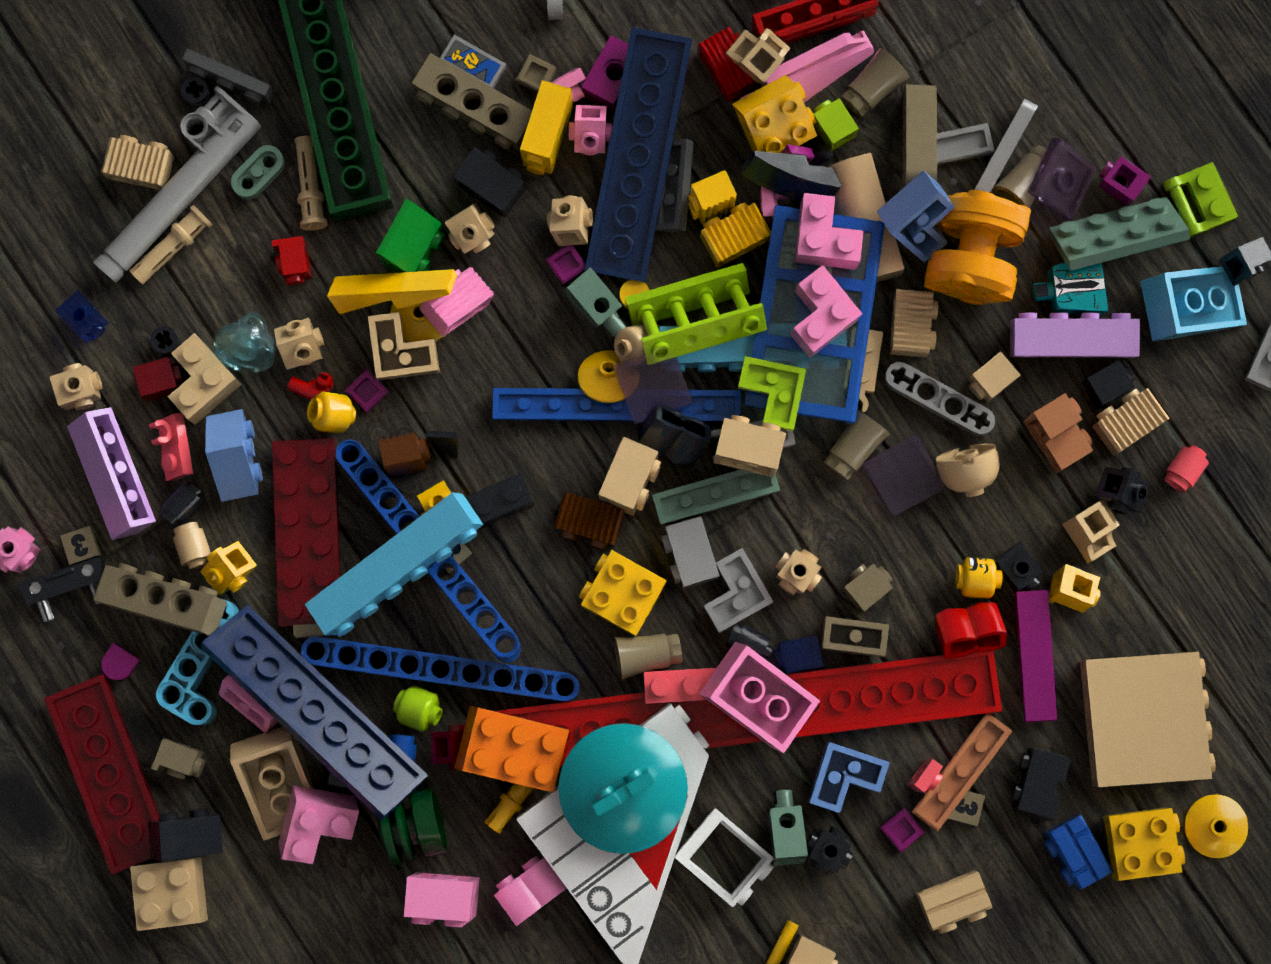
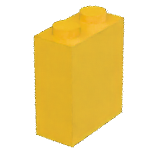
M542 80L520 147L523 166L527 167V171L537 175H544V172L552 174L574 107L571 88Z

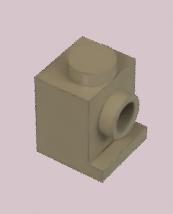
M162 739L151 769L164 771L165 767H167L166 773L180 779H184L186 775L199 778L205 765V760L202 759L204 752L171 739Z

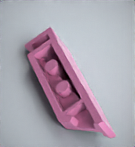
M864 30L853 36L850 33H843L779 65L766 82L761 85L764 87L778 78L787 75L794 83L798 81L806 93V98L803 99L805 103L874 53V49Z

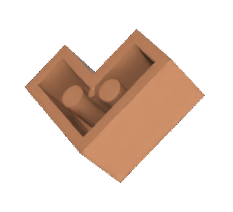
M1066 393L1033 412L1023 422L1056 474L1093 451L1090 446L1093 442L1086 430H1080L1077 426L1083 420L1080 416L1082 413L1081 408L1076 400L1072 397L1069 399Z

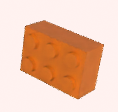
M470 706L454 768L554 793L569 730Z

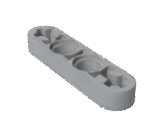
M1027 99L1023 100L974 190L991 192L1038 105Z
M895 362L886 370L884 379L887 387L899 395L972 435L984 436L993 429L995 416L992 411L906 363ZM899 369L905 372L903 377L910 382L914 376L918 378L912 387L911 393L906 390L910 384L904 381L895 384L893 382L894 376L891 372L897 373ZM930 384L934 389V397L930 400L920 398L917 392L919 385ZM957 399L961 403V412L957 415H951L946 412V400ZM969 406L973 408L969 414L977 418L981 414L986 417L984 422L988 424V427L982 426L980 429H977L975 427L976 421L970 417H967L965 422L960 419L967 412Z

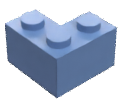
M923 170L883 205L877 213L889 232L925 263L930 259L934 251L940 250L948 243L936 224L952 211L955 206L941 185Z
M243 409L206 416L205 453L221 502L258 495V482L263 481L261 466L259 463H254L252 458L255 457L252 441L255 438L253 423L251 420L246 421Z
M826 742L807 803L840 813L849 784L874 792H881L890 762Z

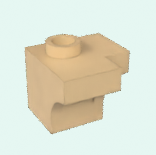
M768 28L758 38L749 31L744 30L724 54L758 84L766 82L782 63L790 47Z
M1103 500L1098 501L1062 524L1087 564L1116 547L1112 531L1120 524Z

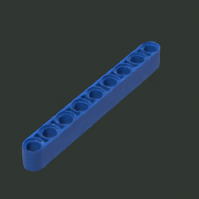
M350 439L341 442L337 446L336 458L342 469L396 535L401 531V527L405 522L415 521L420 517L360 443ZM356 451L359 453L356 461L351 463L344 461L345 456L349 452ZM371 474L378 476V480L374 485L366 486L363 484L366 476ZM391 497L397 499V504L394 508H382L385 499ZM452 555L440 563L435 561L426 568L428 570L427 574L499 661L509 663L519 657L521 644L517 635ZM453 568L455 575L452 579L444 581L439 578L440 572L443 569ZM470 591L475 594L474 600L470 604L464 605L459 603V597L462 593ZM485 615H490L495 620L494 624L488 629L478 626L479 619ZM504 639L514 642L513 649L508 653H501L497 648L498 644Z
M310 637L303 643L301 648L302 657L310 664L320 667L560 702L574 700L580 691L578 680L572 674L324 637ZM316 643H322L325 648L324 656L319 660H314L310 655V649ZM352 647L356 652V658L353 663L345 665L341 660V653L345 648ZM377 652H384L387 656V663L381 669H375L372 665V657ZM409 656H414L418 660V668L415 672L407 674L402 668L403 661ZM439 661H446L449 665V673L444 678H437L433 673L434 665ZM471 665L478 666L481 671L480 678L474 683H469L464 678L465 669ZM501 670H508L512 675V681L506 687H499L495 682V676ZM532 674L540 675L543 679V686L537 692H531L526 687V680ZM562 679H570L574 683V691L569 696H561L557 692V684Z

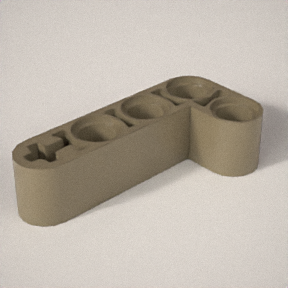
M905 84L903 173L900 190L923 170L937 182V87L934 85Z

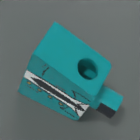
M1066 263L1058 264L1051 267L1047 272L1048 282L1033 283L1032 285L1034 301L1051 300L1053 313H1068L1069 316H1081V313H1100V317L1108 312L1102 263L1071 271Z

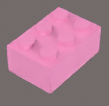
M738 642L732 645L699 693L768 746L782 753L789 747L820 702L819 699L750 647Z
M420 872L408 876L404 917H412L411 923L430 925L431 922L438 919L444 920V926L463 927L477 914L480 877Z

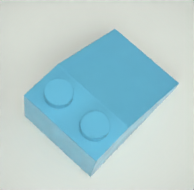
M1222 266L1167 272L1140 281L1152 341L1180 338L1247 325L1239 284L1236 286L1231 284Z

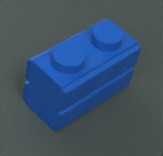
M1073 815L1044 832L1047 840L1043 841L1044 846L1052 858L1058 857L1063 866L1059 872L1068 886L1073 885L1075 889L1081 890L1113 872L1082 815Z

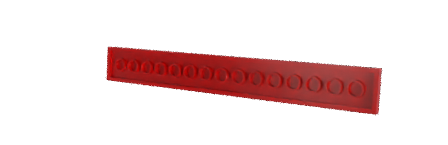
M975 651L972 654L958 658H945L944 655L787 674L789 678L820 700L795 737L1002 711L994 651ZM645 692L495 711L569 730L560 767L563 766L567 755L575 744L588 733L611 724L628 723L641 725L669 703L674 708L679 705L690 718V721L686 723L693 734L699 730L710 745L708 748L762 742V740L708 700L646 704Z

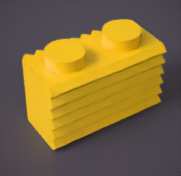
M726 170L691 184V194L688 195V209L694 220L699 219L701 224L704 225L706 221L715 217L722 218L723 214L727 215L735 207L737 194Z
M746 202L739 204L730 210L731 215L722 220L719 217H715L703 225L704 229L701 230L700 238L717 268L770 241L771 231L755 203L749 206Z

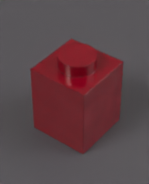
M169 357L133 367L140 397L147 402L169 396L181 385V382L185 381L180 364L175 365V362Z

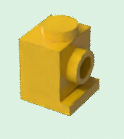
M1065 564L1052 576L1048 593L1049 603L1053 604L1056 602L1084 613L1089 608L1094 607L1099 600L1100 590L1098 589L1100 577Z

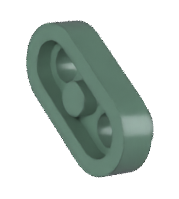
M271 145L262 146L235 171L231 178V186L240 198L251 200L258 197L283 171L285 160L280 150ZM268 159L275 160L272 167H265V162ZM246 181H253L252 188H243Z

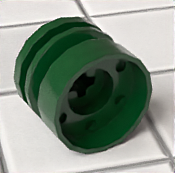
M432 787L413 792L411 794L410 808H406L403 801L383 821L378 819L382 844L393 866L403 863L402 849H404L409 862L415 861V846L420 845L426 858L445 854L448 851L443 818Z

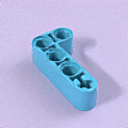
M224 600L227 602L225 612L229 616L227 619H221L219 628L239 612L234 603ZM192 632L156 691V699L163 708L188 723L202 726L210 724L217 714L215 703L196 691L214 660L200 648L199 640L202 634ZM193 659L197 669L192 676L187 677L183 672V666L186 661ZM175 686L179 689L180 697L176 703L171 704L167 700V692ZM202 702L207 708V713L203 719L197 720L193 715V709L196 704Z

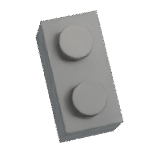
M701 516L665 527L666 535L661 536L666 554L672 552L675 565L670 566L675 584L681 582L682 588L685 589L719 578L720 575Z

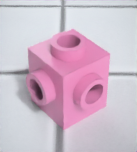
M576 105L575 122H569V140L574 141V152L585 155L605 154L606 142H610L612 123H606L607 106Z
M7 526L5 530H0V569L6 573L9 569L18 573L27 570L35 562L36 555L41 551L33 543L35 538L22 527L16 530ZM12 546H14L13 551L10 554H7L9 549Z

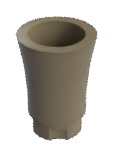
M879 48L869 64L848 86V90L842 94L841 98L852 112L859 117H863L868 110H872L890 92L907 81L909 75L890 53Z
M1043 146L1033 147L1007 176L993 187V194L1030 208L1034 199L1057 166V158Z
M857 410L855 423L847 424L841 436L829 451L831 454L826 458L824 464L844 479L849 480L854 471H858L864 461L890 433L872 418Z
M663 633L651 636L614 637L616 663L621 680L644 672L670 668L671 665L682 663V651L678 634L665 635Z

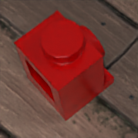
M303 236L272 240V247L277 253H280V255L275 256L278 274L283 273L286 285H300L305 282L304 279L312 278L307 242Z

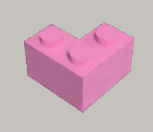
M804 193L800 204L794 263L857 269L861 259L863 231L832 227L835 196Z
M823 265L796 287L795 293L812 314L796 325L790 335L810 359L856 323L862 315V312Z
M293 785L278 843L281 859L313 864L320 835L352 840L359 814L355 796Z

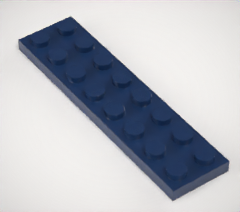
M631 28L585 271L591 267L598 274L646 283L691 52L692 38Z
M248 605L202 641L200 648L382 821L426 781L428 775Z

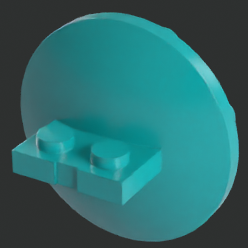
M619 723L600 727L588 733L575 744L562 766L558 791L563 814L579 837L600 850L626 854L648 849L658 844L672 832L684 812L688 785L683 763L678 753L666 739L646 727Z

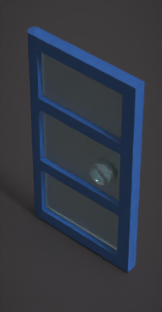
M775 205L760 303L764 307L767 330L755 334L751 357L806 369L797 415L846 422L847 424L855 423L885 224L881 221L833 214L832 227L863 231L861 259L856 270L824 266L862 312V315L856 323L809 359L790 335L796 325L812 314L795 293V290L801 281L821 266L794 263L800 209ZM746 390L744 406L765 410L768 395Z

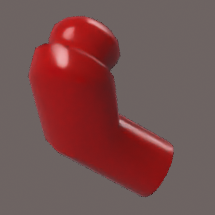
M326 372L319 373V377L310 382L292 376L287 390L311 400L321 392H330L334 386L333 378Z

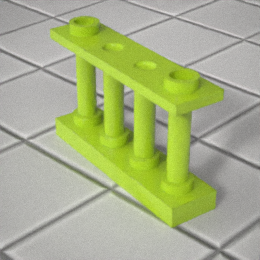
M743 263L625 297L631 325L643 324L648 336L641 338L647 365L767 330L763 304L759 303L749 306L745 295L750 294L747 272ZM733 299L737 310L720 315L715 304ZM703 308L708 319L690 324L686 312ZM673 316L678 327L660 332L656 321Z

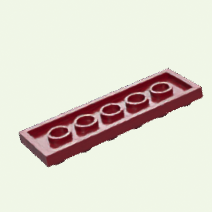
M334 438L272 441L278 624L280 628L302 624H317L305 603L341 577L336 440Z
M105 674L99 675L44 698L111 875L150 860L148 821L159 820V811L107 676Z

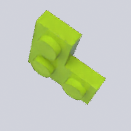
M745 356L738 389L767 394L768 400L763 422L780 426L782 430L793 432L806 369Z

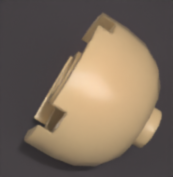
M995 444L969 445L970 449L959 452V448L937 456L936 467L941 481L946 487L955 492H965L966 497L983 494L984 488L991 485L997 478L1000 468L999 455Z

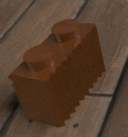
M412 432L411 435L406 433L404 437L399 435L398 438L393 436L392 439L387 437L386 440L381 438L379 441L384 470L391 477L427 470L426 462L431 461V456L425 438L419 439Z
M564 492L554 529L560 531L559 537L576 542L578 537L590 540L589 546L606 551L607 546H615L625 509Z

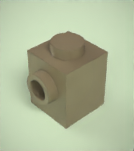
M873 563L870 567L866 568L862 564L849 575L852 581L842 588L843 592L860 613H863L893 589L890 584L893 579L882 566L877 568Z

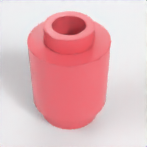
M1190 445V447L1182 446L1166 470L1165 482L1183 493L1188 488H1193L1209 464L1205 458L1207 454L1195 445Z

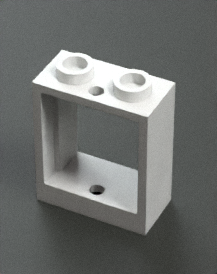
M716 808L709 813L675 855V858L732 907L736 903L742 906L754 892L750 887L758 878L763 881L774 868L770 864L774 858ZM719 823L761 857L732 894L728 893L690 860L692 855Z

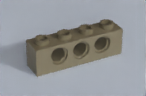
M430 53L412 82L414 92L416 93L415 97L427 105L431 106L432 103L442 108V113L453 120L460 118L468 123L467 126L479 135L487 133L494 137V142L506 150L513 148L519 152L532 110ZM444 85L455 87L454 91L449 95L439 93ZM470 100L481 102L480 107L476 110H468L465 108V105ZM502 114L507 117V120L502 125H495L491 122L492 118Z
M119 563L118 568L105 565L93 599L94 601L110 608L206 636H210L218 629L227 604L226 601L216 597L218 591L204 586H200L198 591L190 589V583L173 578L171 583L163 581V575L147 570L145 575L137 574V568L123 563ZM137 586L136 592L132 595V590ZM164 593L163 600L158 604L159 597ZM191 600L190 608L185 611L186 604Z

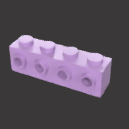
M1019 313V318L1010 320V357H1139L1140 319H1131V313H1112V319H1099L1100 313H1081V319H1068V313H1050V319L1037 318V313Z
M112 408L85 412L68 425L67 428L111 540L136 535L156 522Z

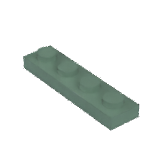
M737 470L652 495L660 526L777 493L780 492V487L776 474L773 478L744 470Z

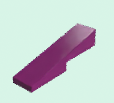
M1048 590L1016 592L1013 602L1020 657L1018 667L1024 722L1057 721Z

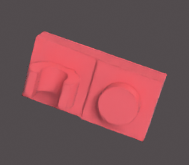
M174 413L150 423V429L156 428L159 430L160 437L151 440V442L155 446L161 445V464L165 472L166 481H177L194 474L183 414Z

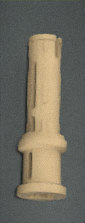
M299 136L294 139V142L296 144L301 193L297 197V202L301 205L302 211L300 228L303 230H319L328 225L327 219L324 218L322 205L325 201V196L322 191H319L311 136Z
M195 205L190 207L191 211L179 223L174 222L170 228L171 232L138 264L129 270L141 284L144 285L183 246H191L194 243L193 239L205 227L210 228L213 225Z

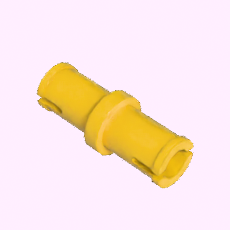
M514 783L507 793L503 792L500 796L502 800L484 822L500 834L515 812L522 810V803L534 788Z

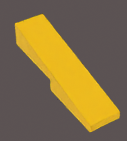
M454 269L336 276L327 297L339 314L390 300L397 309L450 295L457 274Z

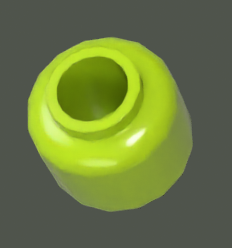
M410 686L407 690L402 689L393 707L399 723L421 732L426 731L431 725H437L443 709L439 707V697L437 694L419 686Z

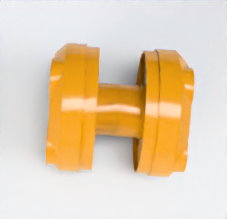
M970 190L968 192L947 195L955 208L938 222V228L945 234L960 239L958 250H938L931 254L926 268L924 287L974 305L1012 301L1017 282V269L1012 264L995 258L996 247H1014L1023 243L1024 237L1027 235L1031 209L982 190Z

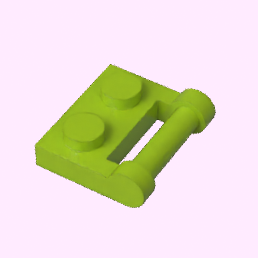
M1213 162L1180 176H1175L1162 183L1165 191L1170 193L1182 220L1189 228L1190 238L1238 218L1237 212ZM1184 185L1187 186L1203 220L1201 223H1197L1181 189Z

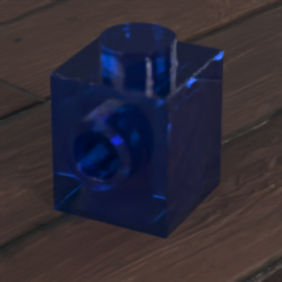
M78 290L55 310L66 324L86 343L102 336L106 331L105 326L110 323L86 296Z

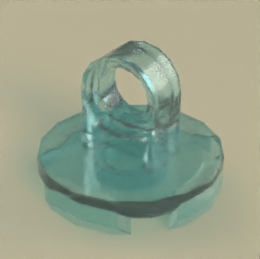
M250 312L239 318L236 323L223 326L217 332L214 341L216 357L223 364L234 370L240 371L241 367L253 368L251 373H259L273 365L277 346L274 339L267 333L265 320L256 312Z

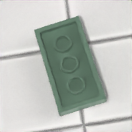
M1167 197L1155 198L1141 204L1124 206L1118 210L1094 214L1087 218L1049 227L1050 238L1070 271L1190 239L1189 228Z

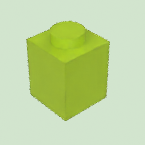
M840 98L832 103L830 100H827L814 109L816 123L813 126L831 151L857 136L859 128Z

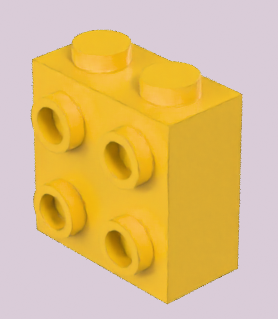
M784 75L732 104L752 152L781 153L787 144L800 146L817 136L813 126L816 123V118L811 109L804 104L803 99L806 98V93L798 81L794 83L787 75Z
M611 550L608 556L603 554L594 569L599 573L594 582L587 581L579 595V598L583 599L581 607L636 637L666 585L667 580Z
M1158 808L1103 816L1110 866L1113 870V880L1122 881L1182 873L1181 865L1185 864V854L1181 845L1178 846L1176 833L1180 832V822L1176 813L1173 814L1172 808Z

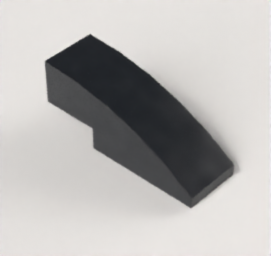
M753 151L739 170L742 176L774 193L798 201L802 200L804 193L835 196L841 188L834 167L809 165L805 155Z

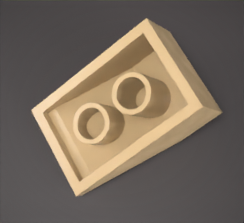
M284 727L271 730L267 734L262 733L233 743L230 749L231 765L263 841L281 835L293 785L314 789L299 743Z

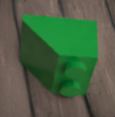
M405 199L376 252L382 265L395 273L428 271L431 261L428 259L433 250L438 251L446 236L443 233V225L415 203Z

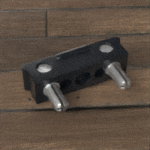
M99 556L19 583L17 588L22 590L26 605L37 602L43 621H51L54 619L48 598L87 585L90 586L94 598L105 568L104 562L106 558Z

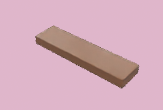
M986 713L941 772L943 777L933 791L928 790L911 813L938 832L1012 733V730L990 713Z

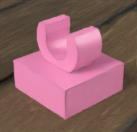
M575 68L551 82L571 88L573 102L585 97L577 84L586 79L581 68Z
M761 186V214L766 223H773L777 201L788 199V197L777 193L774 194V192Z

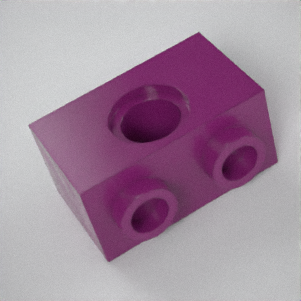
M611 35L582 84L581 90L585 98L600 106H607V109L614 113L622 78L613 81L607 77V74L613 70L620 71L623 74L628 44Z

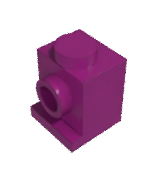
M1120 156L1115 164L1109 161L1101 171L1099 177L1103 181L1099 187L1124 203L1123 206H1130L1151 176ZM1115 179H1122L1125 185L1122 186Z

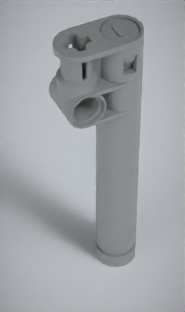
M218 86L214 88L216 94L204 107L200 106L195 112L184 116L181 121V132L197 151L104 250L105 252L94 260L93 263L115 283L122 278L123 273L136 263L262 127L252 115ZM195 125L204 126L203 131L199 135H190V131Z

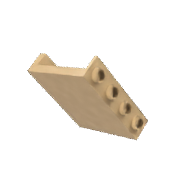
M1199 652L1080 661L1092 787L1212 779V772H1215V758L1213 753H1209L1208 740L1212 739V727L1210 722L1206 721L1205 709L1209 707V697L1207 690H1203L1202 677H1205L1206 668L1204 659L1200 658Z

